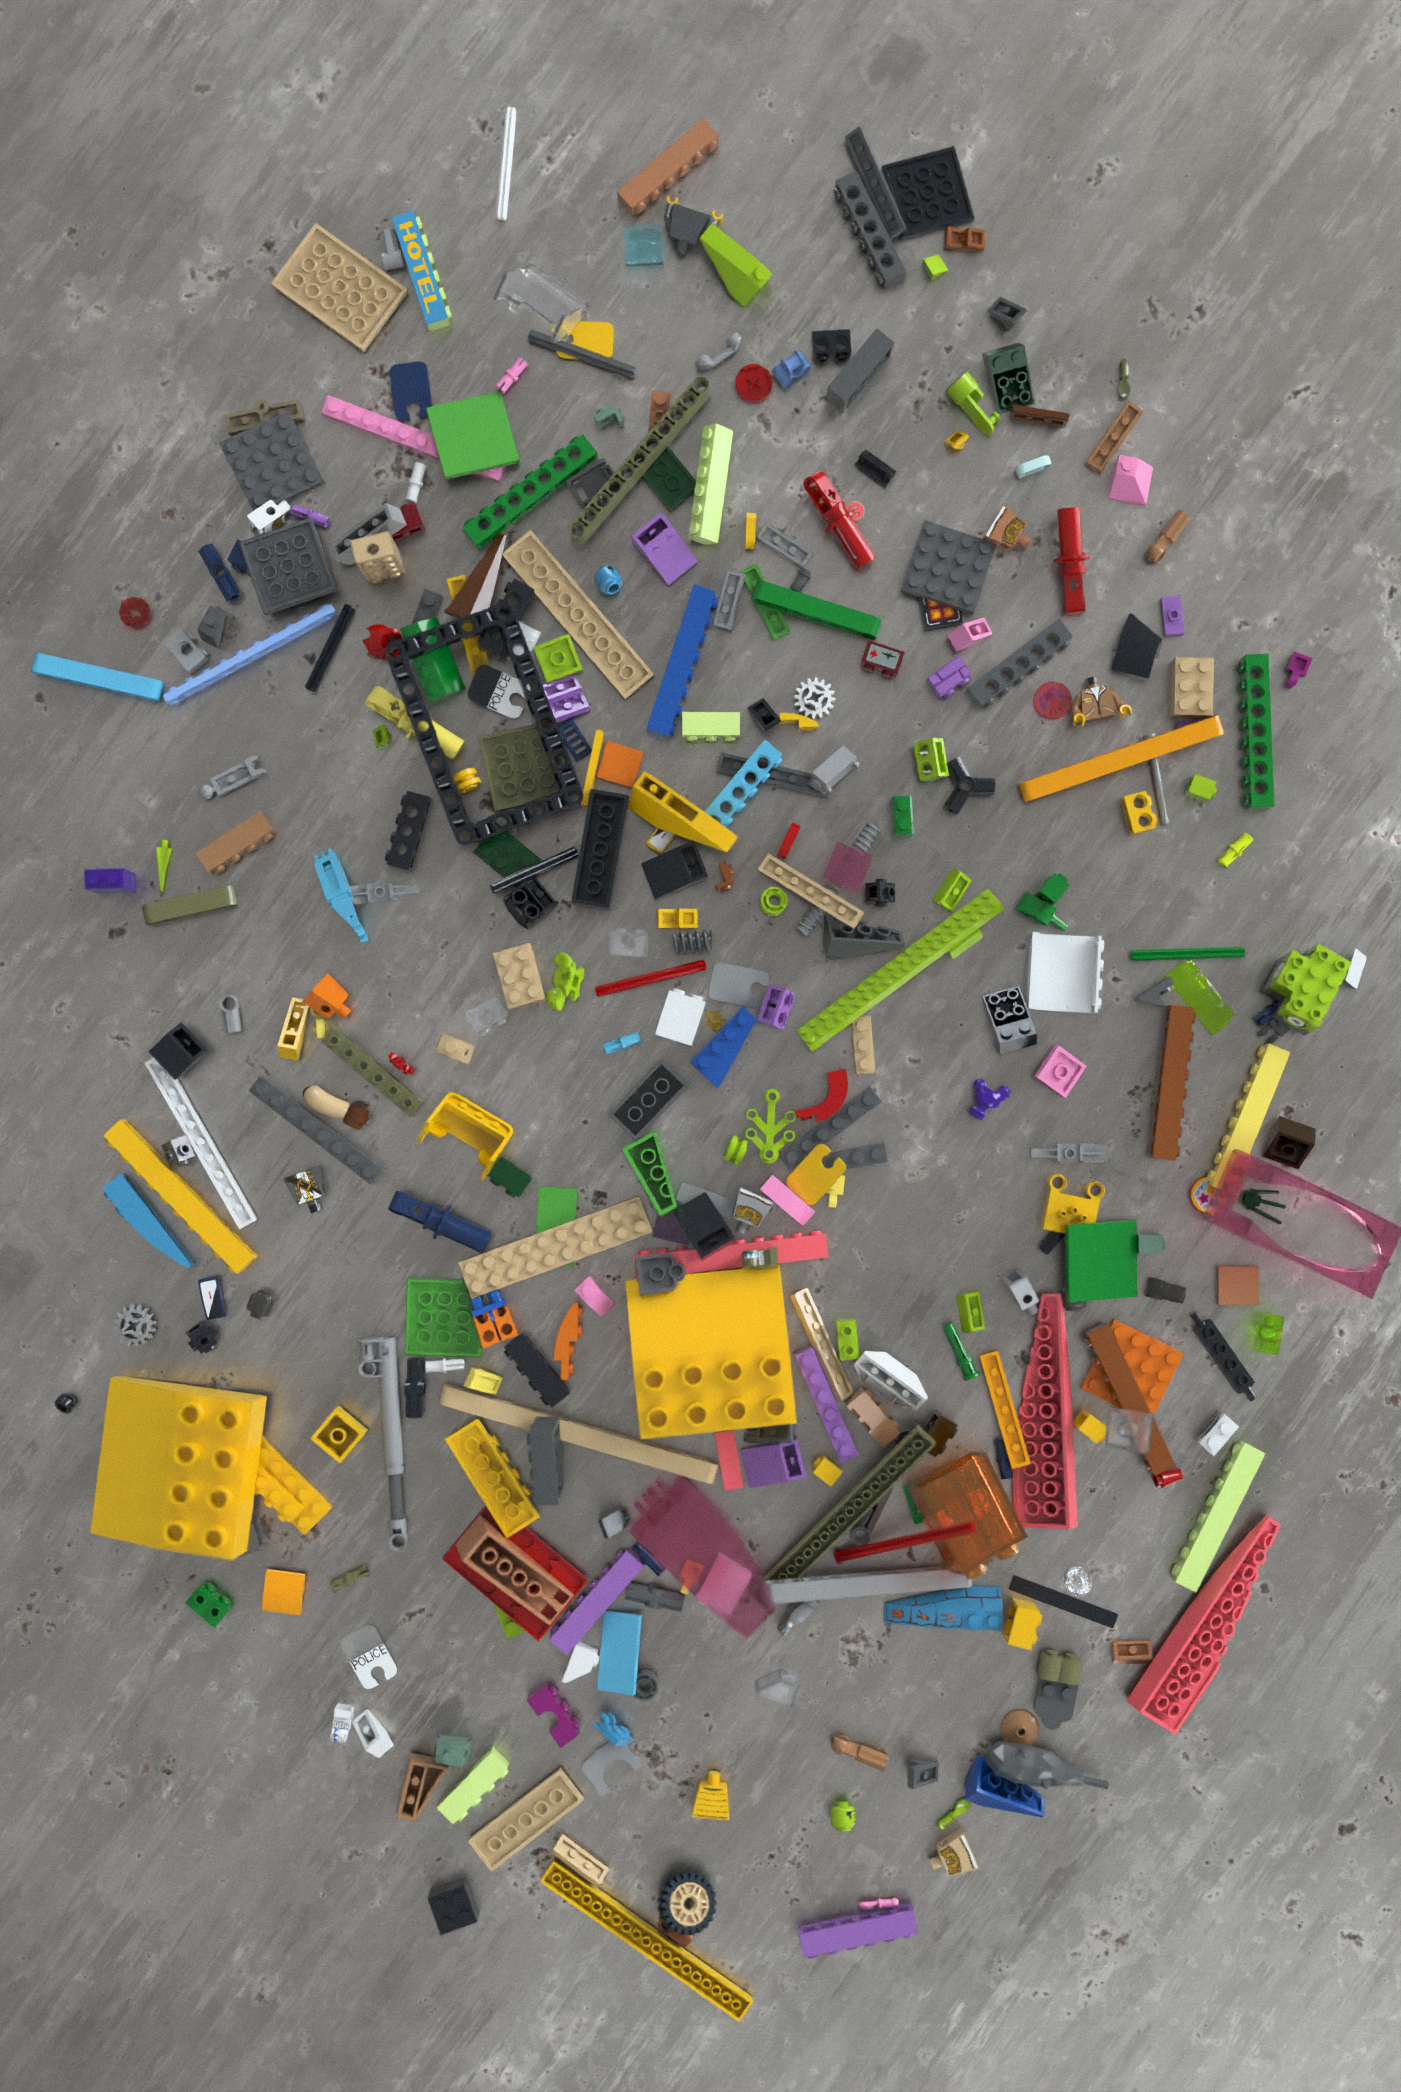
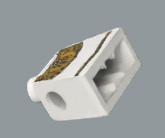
M269 500L247 515L251 532L258 536L281 528L285 524L284 514L291 510L289 504L283 500L276 505L272 500Z

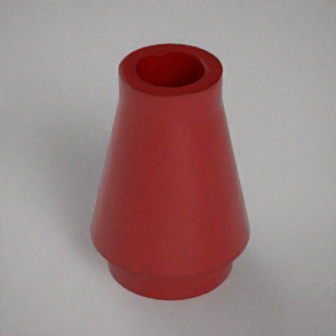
M1180 1468L1168 1469L1157 1475L1152 1473V1479L1157 1488H1164L1182 1480L1183 1474Z

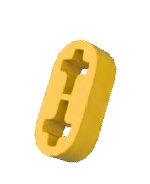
M747 513L745 549H755L756 513Z

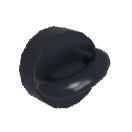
M63 1393L58 1396L54 1404L59 1411L69 1414L77 1404V1399L72 1394Z

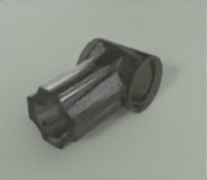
M1149 1277L1145 1296L1183 1304L1186 1297V1287L1169 1284L1166 1281Z

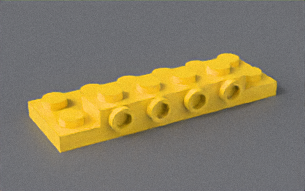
M479 1418L445 1439L506 1538L540 1517L530 1501V1489L526 1484H521L519 1481L521 1476L516 1468L512 1469L509 1465L511 1460L505 1451L502 1453L499 1449L500 1442L495 1435L491 1436L490 1433L488 1434Z
M262 1436L255 1494L258 1495L260 1493L265 1498L263 1500L265 1505L269 1508L274 1507L278 1511L277 1516L281 1521L292 1522L305 1535L333 1506Z

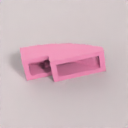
M773 1175L760 1187L762 1192L802 1226L815 1213L811 1207Z

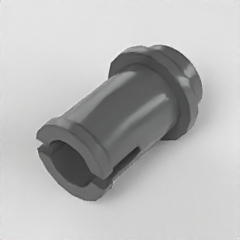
M803 567L797 570L798 574L790 586V589L800 593L807 580L811 578V572Z

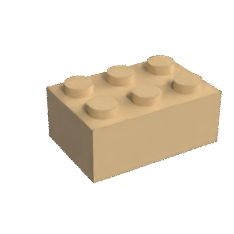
M1175 657L1171 661L1169 719H1206L1213 716L1214 658Z
M531 943L493 953L509 1010L546 1000V994Z

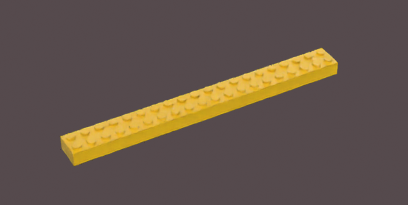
M556 1858L552 1860L541 1876L540 1883L738 2022L741 2021L752 2005L753 1997Z

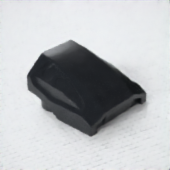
M537 876L525 880L503 899L509 913L526 929L559 904L537 880Z

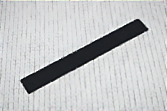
M1015 1575L1009 1586L1011 1591L1110 1628H1114L1118 1617L1117 1613Z

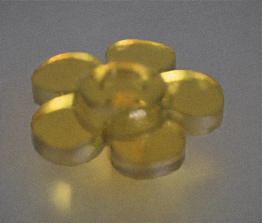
M711 1011L707 1012L706 1018L708 1020L705 1021L706 1027H712L714 1032H719L721 1027L726 1024L725 1019L721 1018L722 1013L720 1011H715L714 1014Z

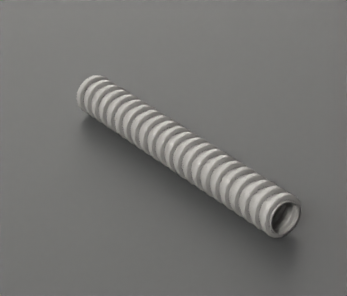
M866 823V827L862 829L863 832L859 833L860 837L856 838L857 841L853 842V847H850V851L846 852L847 856L842 858L843 861L839 862L840 866L835 868L836 872L833 871V876H830L829 882L826 881V886H823L835 895L841 891L840 888L844 887L843 883H846L847 878H850V873L854 872L853 869L857 868V863L861 862L860 858H863V854L867 853V848H870V844L874 843L873 839H876L878 837L877 834L881 833L880 828L873 823ZM815 905L809 906L810 910L805 912L806 915L802 917L803 920L799 921V926L796 925L795 927L799 933L806 937L810 936L809 933L813 932V927H816V923L820 922L819 918L824 916V911Z

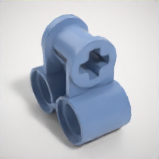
M795 350L790 357L780 360V363L772 369V373L780 385L785 387L793 382L796 377L807 373L812 366L801 350Z

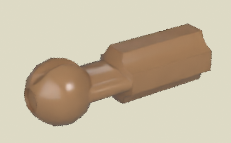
M1177 510L1160 533L1156 543L1148 547L1146 554L1150 562L1157 563L1164 559L1167 548L1175 542L1191 520L1187 514Z
M844 1735L835 1736L831 1742V1748L836 1754H846L855 1758L856 1761L882 1772L886 1768L889 1758L886 1754L862 1744H855Z

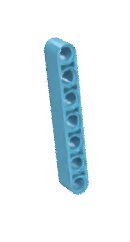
M35 653L31 672L38 675L153 701L160 700L164 683L152 678L41 653Z

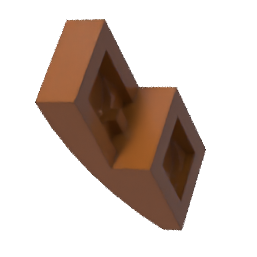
M948 226L945 229L944 248L970 251L984 250L986 230L972 227L959 229Z

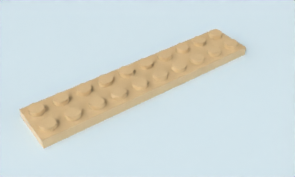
M531 530L502 553V557L526 585L535 589L534 594L625 700L654 676L649 667Z
M638 1196L458 1263L471 1299L650 1234L653 1231L641 1198Z

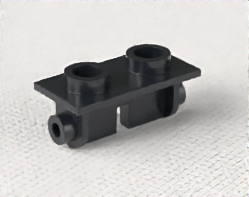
M866 449L864 452L862 451L855 463V466L885 487L896 473V470Z

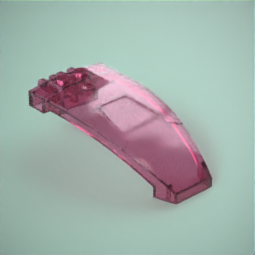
M683 1476L670 1490L660 1480H657L655 1482L656 1486L665 1495L661 1498L655 1490L649 1488L647 1490L648 1494L657 1503L644 1493L641 1497L651 1509L647 1511L637 1501L633 1504L643 1517L629 1530L630 1534L641 1545L643 1544L695 1597L730 1625V1629L748 1638L776 1610L767 1585L754 1559L724 1516L687 1477Z

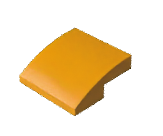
M267 1569L262 1610L300 1615L305 1589V1574Z

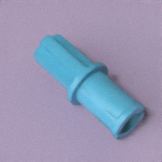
M637 1031L604 1043L603 1049L606 1054H610L621 1049L626 1050L625 1048L642 1042Z

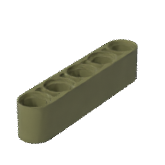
M225 886L142 906L145 924L154 925L230 908L238 904L234 886Z

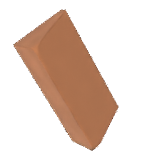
M1151 1640L1112 1641L1113 1664L1151 1663L1153 1660Z

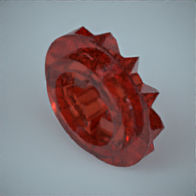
M131 597L121 604L119 615L122 622L127 626L136 628L143 626L149 621L151 612L149 605L143 599ZM137 608H139L138 612L140 613L141 617L135 615L133 618V614L131 613V611H129V609L136 610Z

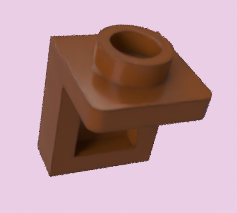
M726 861L719 863V868L725 882L715 885L716 891L725 892L732 889L731 885L734 884L732 878L735 875L731 864L727 865Z

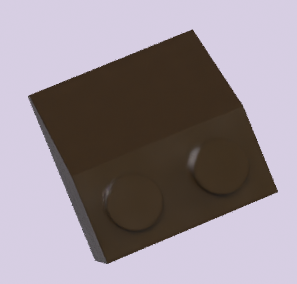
M1279 1116L1271 1128L1262 1157L1299 1169L1315 1146L1316 1129Z
M938 1410L935 1411L923 1428L935 1440V1446L928 1452L934 1457L944 1452L947 1447L945 1443L949 1438L952 1439L958 1431L956 1429L958 1425Z

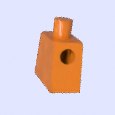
M328 973L303 1000L305 1005L326 1019H329L335 1012L345 1019L351 1012L343 1004L348 998V993Z

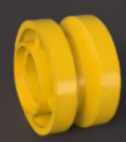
M475 768L461 770L453 776L459 793L469 792L481 784L480 778L475 777L477 774Z

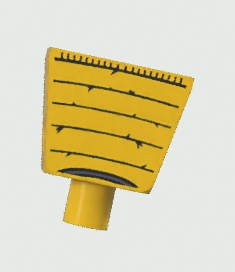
M709 1771L708 1781H699L692 1807V1817L729 1820L727 1783L719 1782L720 1772Z

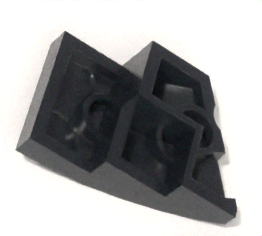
M1129 613L1123 628L1111 670L1148 679L1150 678L1154 659H1157L1163 639L1151 631L1146 624H1143L1132 613Z

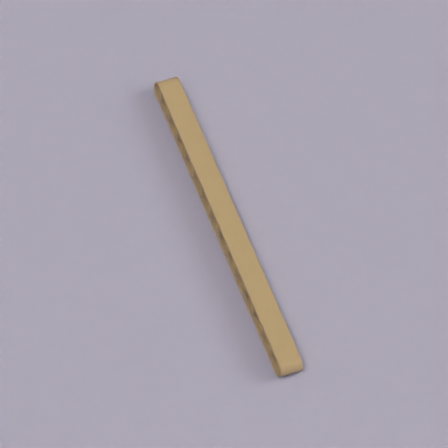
M443 1384L438 1403L443 1406L530 1431V1426L534 1423L536 1417H558L450 1384ZM559 1417L562 1441L705 1483H714L719 1466L715 1462Z

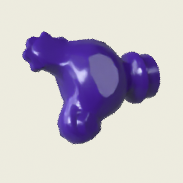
M975 1080L974 1089L976 1091L974 1098L976 1106L970 1107L969 1114L982 1121L986 1117L985 1110L995 1109L1001 1101L1009 1098L1011 1091L1008 1086L1002 1085L999 1090L993 1091L988 1088L985 1080Z

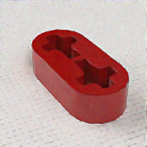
M792 822L777 853L778 856L786 859L800 830V825Z

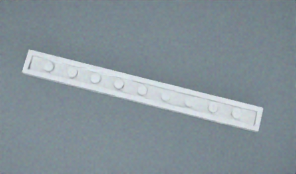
M154 1058L145 1062L146 1067L183 1132L187 1135L191 1146L239 1230L258 1220L178 1079L174 1080Z

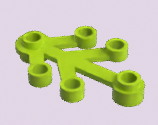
M769 1089L764 1094L765 1101L768 1103L767 1125L761 1120L755 1109H749L746 1113V1117L752 1120L766 1135V1144L757 1136V1132L753 1128H748L745 1136L752 1140L760 1149L759 1155L761 1160L768 1164L775 1162L779 1155L778 1151L787 1142H791L795 1138V1133L787 1130L783 1134L784 1137L773 1145L774 1136L789 1122H794L796 1119V1114L793 1111H788L774 1126L775 1105L780 1098L779 1092L775 1089ZM770 1093H774L776 1095V1098L774 1100L769 1099L768 1096ZM750 1111H754L756 1113V1116L754 1118H750L748 1116V1113ZM788 1113H792L794 1115L793 1120L787 1119ZM749 1130L754 1131L755 1135L753 1137H748L747 1132ZM788 1132L793 1134V1138L790 1140L786 1138V1133ZM771 1150L773 1152V1155L770 1158L766 1157L765 1155L766 1151Z

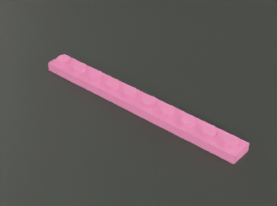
M327 396L321 412L322 415L440 460L432 434L335 397ZM505 466L477 472L476 474L499 482Z

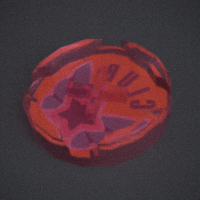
M1054 681L1042 684L1035 692L1033 705L1036 712L1042 718L1057 720L1070 710L1072 695L1064 684Z

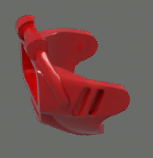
M375 624L366 628L370 632V637L362 641L368 650L367 655L387 661L385 649L391 635L397 641L402 639L400 632L395 628H389L382 624ZM394 649L389 654L395 658L400 656L401 652L398 649Z

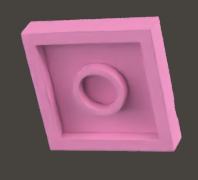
M1055 1044L1047 1058L1042 1062L1035 1077L1066 1098L1087 1066Z

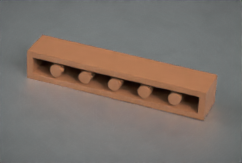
M702 118L617 191L620 203L632 216L636 213H641L645 209L646 204L651 200L655 201L660 196V192L665 188L669 189L679 176L682 177L689 171L693 164L696 165L701 162L707 152H712L718 146L717 132Z

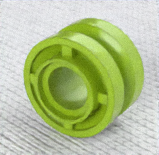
M778 887L766 889L760 898L761 910L766 915L772 917L783 913L788 903L786 893ZM775 898L779 904L773 906L769 903V899Z
M733 1136L729 1140L724 1152V1161L728 1162L732 1159L733 1164L738 1166L739 1162H742L748 1148V1141L743 1139L739 1142L738 1137Z

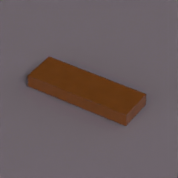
M1014 404L1010 411V418L1063 427L1066 426L1070 416L1069 413Z

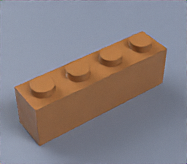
M258 811L195 854L208 873L219 874L225 870L224 866L229 863H236L241 859V855L246 852L251 853L257 848L256 845L262 841L265 843L273 838L272 835L276 832L264 813Z

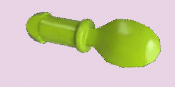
M965 1799L959 1800L955 1805L954 1811H950L947 1816L939 1820L937 1827L945 1829L948 1824L957 1819L958 1815L964 1814L970 1808L971 1803Z

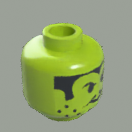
M837 1801V1805L830 1808L831 1826L836 1828V1831H851V1828L856 1824L855 1808L848 1805V1801Z

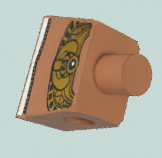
M1005 505L1001 507L983 538L995 543L996 547L1011 551L1015 544L1026 549L1031 541V538L1022 533L1027 524Z

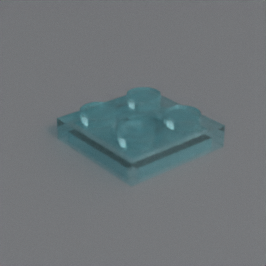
M662 224L624 226L626 267L663 265Z

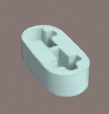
M1046 455L1015 467L1018 478H1023L1045 470L1052 464L1049 456Z

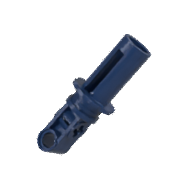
M400 1191L395 1192L388 1207L389 1211L423 1225L422 1229L431 1230L433 1232V1239H436L438 1235H443L480 1253H483L492 1234L490 1231L452 1215L449 1212L451 1207L449 1205L444 1210H441L435 1204L429 1206ZM416 1208H420L418 1215H415Z

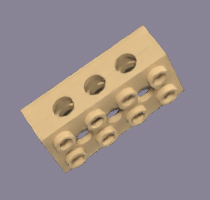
M389 531L351 540L355 562L368 583H380L382 579H396L401 577V574H405L400 551Z

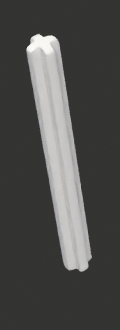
M513 107L505 109L496 219L505 221L507 216L516 110Z

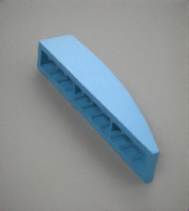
M126 1173L118 1175L102 1188L105 1191L104 1196L109 1202H113L117 1207L115 1208L116 1212L121 1217H124L154 1247L186 1268L195 1265Z

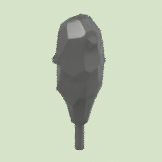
M998 1741L987 1750L986 1762L997 1776L1015 1783L1043 1787L1044 1789L1055 1786H1081L1082 1784L1108 1789L1109 1787L1108 1781L1084 1776L1082 1771L1066 1764L1053 1752L1024 1743Z

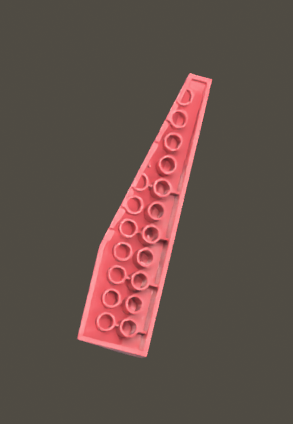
M1042 1294L1037 1316V1327L1034 1331V1343L1030 1351V1363L1027 1367L1022 1392V1403L1018 1412V1421L1031 1464L1012 1469L1014 1527L1072 1529L1077 1526L1071 1380L1062 1294Z

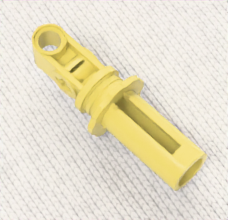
M375 686L365 700L366 706L397 724V728L406 730V739L409 740L411 736L416 737L403 702L388 693L384 688ZM432 720L445 756L453 760L462 747L464 740ZM426 722L418 724V729L422 732L427 731L429 728Z

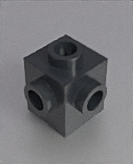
M876 879V882L865 883L866 902L876 903V907H886L887 903L895 902V883H888L887 879Z
M201 1321L185 1332L191 1340L188 1344L194 1352L198 1350L201 1354L204 1352L208 1353L215 1347L214 1344L217 1343L214 1338L217 1334L210 1326L207 1328Z

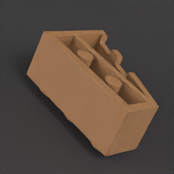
M861 1386L844 1402L860 1423L865 1426L874 1439L884 1448L900 1434L898 1430L900 1425L893 1417L889 1419L885 1415L888 1411L881 1403L877 1405L874 1402L873 1398L875 1396L868 1388L864 1390Z
M410 1753L396 1807V1818L416 1821L449 1766L435 1763L434 1757Z

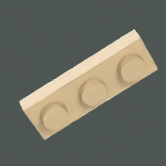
M860 1016L852 1022L856 1075L875 1073L871 1016Z
M563 1834L558 1838L551 1850L553 1855L596 1887L600 1886L609 1868Z

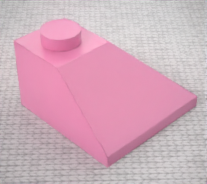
M1119 455L1114 464L1108 499L1146 505L1153 467L1139 458Z

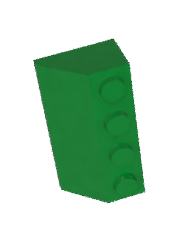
M434 617L400 628L403 638L439 626L440 623L438 617ZM429 636L426 642L434 645L437 639L434 636ZM449 646L412 659L430 703L466 689Z

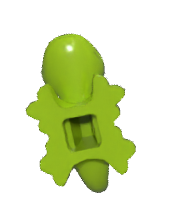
M560 952L554 957V963L558 967L552 976L554 988L550 989L546 994L547 1005L555 1011L563 1009L568 994L572 1001H576L577 997L580 996V984L585 978V969L580 967L576 970L575 963L565 952Z

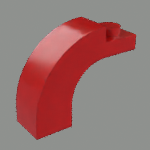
M846 1069L826 1073L828 1081L827 1097L817 1106L795 1110L796 1118L805 1121L812 1119V1115H815L816 1122H819L835 1114L842 1106L848 1091Z

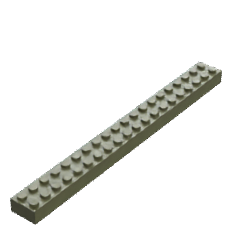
M917 1424L750 1590L749 1595L768 1611L774 1604L765 1603L764 1582L801 1578L935 1446V1440Z

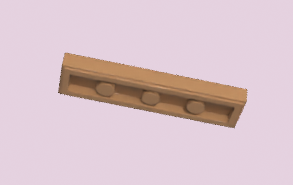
M1128 400L1085 462V465L1100 475L1144 411Z

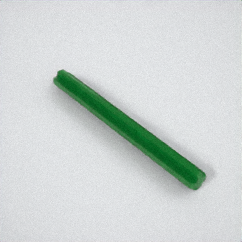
M1244 947L1132 950L1130 952L1132 961L1241 958L1245 956Z

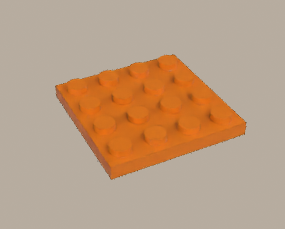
M1113 1319L1110 1328L1152 1416H1154L1184 1353ZM1093 1359L1080 1388L1120 1408L1118 1401L1114 1402L1109 1391L1112 1390L1110 1384H1106L1101 1376V1373H1103L1101 1365L1097 1366Z

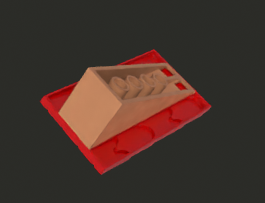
M486 1505L442 1557L449 1566L538 1642L588 1581L581 1572L536 1536L529 1528L524 1527L506 1538Z

